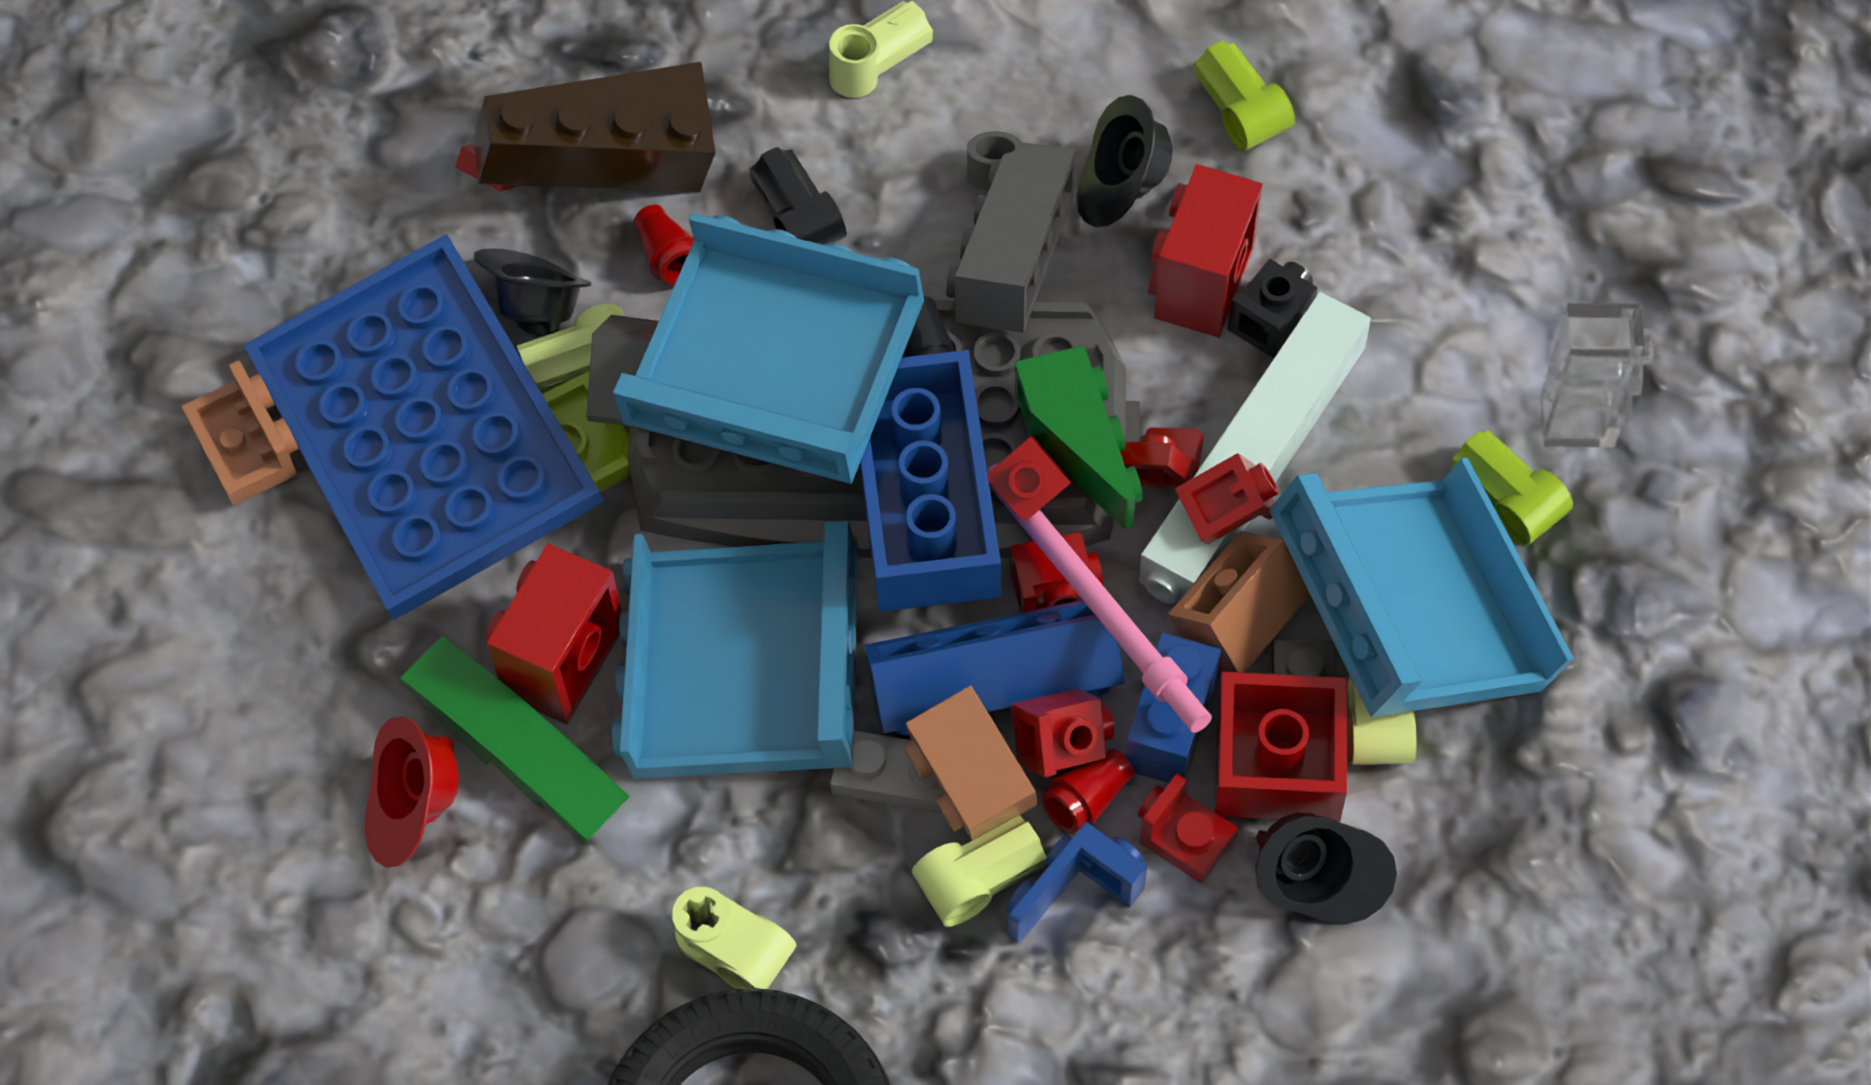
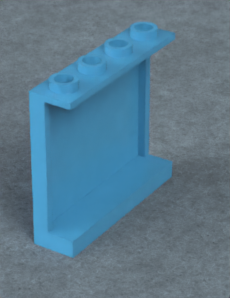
M691 213L689 223L694 242L635 376L621 373L613 391L623 424L852 484L924 302L919 268L911 267L906 262L897 258L885 257L878 259L854 253L849 248L836 243L822 245L801 240L784 230L772 229L765 231L741 225L738 221L727 216L717 215L709 217Z
M1468 458L1460 459L1443 480L1332 492L1326 491L1317 473L1297 475L1269 509L1370 717L1542 692L1574 660Z
M849 521L824 522V541L664 552H651L644 535L634 534L632 558H625L623 564L624 587L627 594H630L629 611H622L619 621L621 642L623 647H626L625 665H618L616 670L617 695L619 701L623 702L622 719L614 720L612 726L614 753L616 757L623 758L633 779L853 767L858 548Z

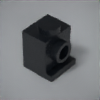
M1269 259L1241 293L1237 292L1231 299L1227 330L1270 357L1275 358L1316 298L1318 287L1313 285L1312 276L1298 263L1286 262L1282 266Z

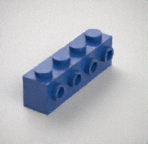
M1083 600L864 645L875 711L883 733L894 731L897 735H909L906 722L972 685L990 715V711L1010 708L1013 703L1076 688L1098 697L1107 693L1111 686L1125 684L1119 643Z

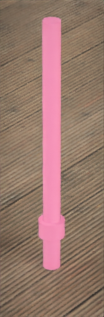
M999 463L990 466L987 469V474ZM989 483L992 491L1143 672L1142 682L1157 701H1166L1191 732L1195 733L1204 729L1210 723L1212 716L1186 686L1188 678L1171 657H1162L1040 510L1026 521L1021 520Z

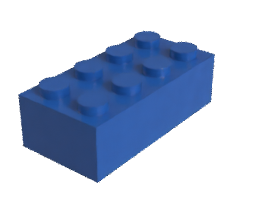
M969 350L903 357L859 464L878 611L884 612L1000 598L1001 560Z

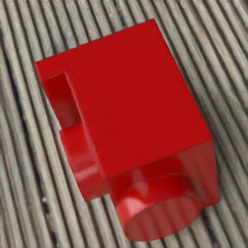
M1076 532L1061 535L1103 585L1102 569L1097 552H1086L1082 533ZM1034 541L1010 546V576L1020 613L1082 600Z
M1076 688L1011 704L1017 761L1020 765L1043 777L1056 775V770L1106 758L1105 741L1113 738L1115 728L1112 714L1105 704H1101L1100 698Z

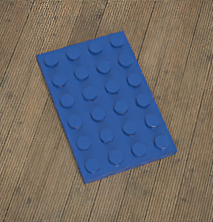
M447 234L243 345L393 620L605 502Z

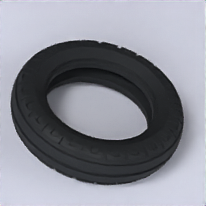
M759 988L733 989L712 993L691 1000L668 1012L648 1027L634 1041L618 1063L608 1082V1085H681L695 1071L717 1059L742 1053H764L779 1056L800 1065L814 1075L822 1085H891L874 1051L863 1037L841 1017L827 1008L798 995Z

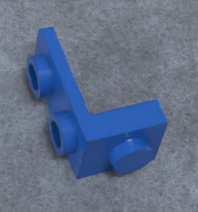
M1088 822L1082 826L1073 838L1065 834L1048 854L1045 865L1048 868L1036 883L1033 884L1029 880L1025 881L1011 897L1006 907V911L1009 913L1008 936L1019 944L1079 872H1082L1125 905L1131 907L1145 890L1147 865L1143 863L1142 855L1126 840L1119 837H1114L1111 840Z

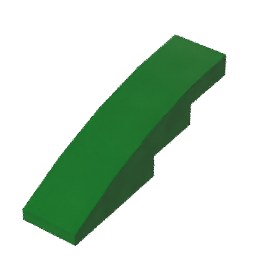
M442 636L399 678V681L486 765L491 762L534 804L539 801L583 844L630 797L534 708L445 636Z

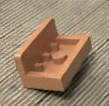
M240 360L228 365L235 381L181 406L233 506L297 476L289 455L298 450L295 439L283 418L274 422L271 420L266 409L275 404L260 374L249 378Z

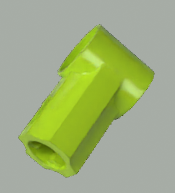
M1224 40L1207 47L1204 54L1194 62L1193 74L1221 110V118L1227 135L1239 150L1246 151L1294 127L1295 115L1293 107L1284 90L1274 82L1266 85L1235 43L1228 44Z
M1489 430L1484 432L1478 431L1471 436L1452 458L1450 469L1460 459H1469L1510 539L1517 545L1522 547L1529 546L1573 509L1571 495L1558 477L1545 469L1533 471Z

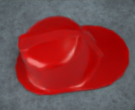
M404 716L390 718L380 728L376 737L372 760V778L366 807L365 835L368 849L374 860L386 868L401 866L412 857L421 842L425 825L434 822L451 806L458 792V765L454 756L452 739L424 734L414 721Z

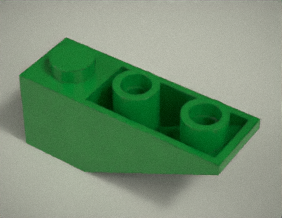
M1084 345L1015 361L1014 392L1028 436H1034L1069 478L1124 529L1133 527L1135 503L1142 502V489L1135 467L1125 468L1120 451L1125 450V439L1120 420L1117 415L1111 417L1107 415L1103 401L1108 400V388L1101 366L1091 367Z

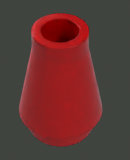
M657 204L648 205L636 214L634 226L639 232L652 275L668 285L675 286L694 242V237L667 215L662 206Z
M1109 749L1106 752L1105 759L1085 763L1050 780L1049 790L1042 796L1044 809L1050 819L1067 833H1076L1086 822L1093 826L1123 786L1133 779V767L1124 754L1116 749Z

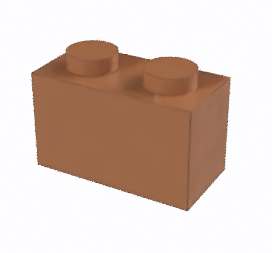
M1240 531L1168 613V616L1182 638L1221 649L1218 671L1245 673L1257 661L1259 655L1280 630L1292 620L1297 610L1308 599L1310 593L1283 540Z
M972 685L906 722L912 742L903 746L920 778L923 779L932 774L942 790L943 795L935 799V802L953 832L964 827L972 841L1038 805L1036 791Z

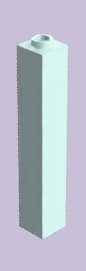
M1319 292L1194 477L1239 453L1253 462L1254 465L1262 462L1276 483L1365 349L1371 317ZM1179 498L1141 554L1139 583L1145 585L1147 591L1156 599L1168 604L1178 603L1240 531H1244L1248 523L1214 542L1206 544L1200 540Z

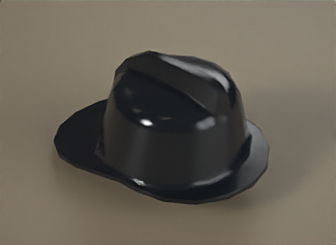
M1133 95L1118 97L1106 107L1098 119L1091 150L1080 178L1077 192L1078 212L1085 223L1095 228L1110 226L1121 219L1132 207L1135 200L1143 197L1150 190L1158 186L1169 171L1173 150L1170 135L1165 125L1154 120L1152 110L1141 98Z
M496 248L480 249L474 252V261L495 275L498 306L501 314L515 320L519 328L528 333L544 337L558 332L560 323L566 322L572 317L580 288L591 286L590 281L575 277L559 266L527 253Z
M1297 812L1281 817L1267 831L1259 830L1256 835V840L1260 846L1255 866L1257 886L1269 902L1281 908L1326 922L1349 924L1365 920L1380 910L1393 893L1397 877L1394 856L1383 840L1366 830L1333 819L1317 816L1313 813Z

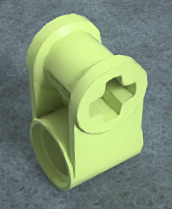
M1350 676L1347 684V737L1351 765L1414 764L1416 758L1414 711L1370 717Z
M694 887L684 891L677 898L673 906L672 920L675 926V938L680 950L687 957L719 975L734 989H768L797 947L794 939L774 922L763 916L751 913L720 894L717 890L709 887ZM710 917L713 918L714 927L712 928L702 923ZM692 920L702 924L697 931L691 928Z

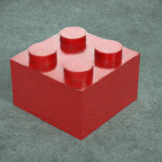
M1199 164L1195 165L1188 185L1178 183L1169 209V216L1174 217L1169 231L1159 230L1150 258V262L1155 263L1148 287V293L1156 296L1154 319L1220 338L1230 312L1231 299L1239 289L1255 247L1263 183Z
M547 543L537 561L531 560L523 568L517 582V594L506 611L500 610L493 617L487 630L486 644L497 677L502 683L537 712L568 725L620 636L619 621L622 609L613 571Z
M1222 672L1217 702L1215 813L1222 817L1279 820L1281 817L1300 812L1313 813L1317 816L1340 822L1347 795V678Z

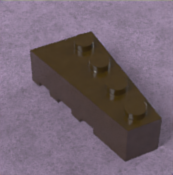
M701 62L485 96L473 137L479 184L700 192L716 153Z

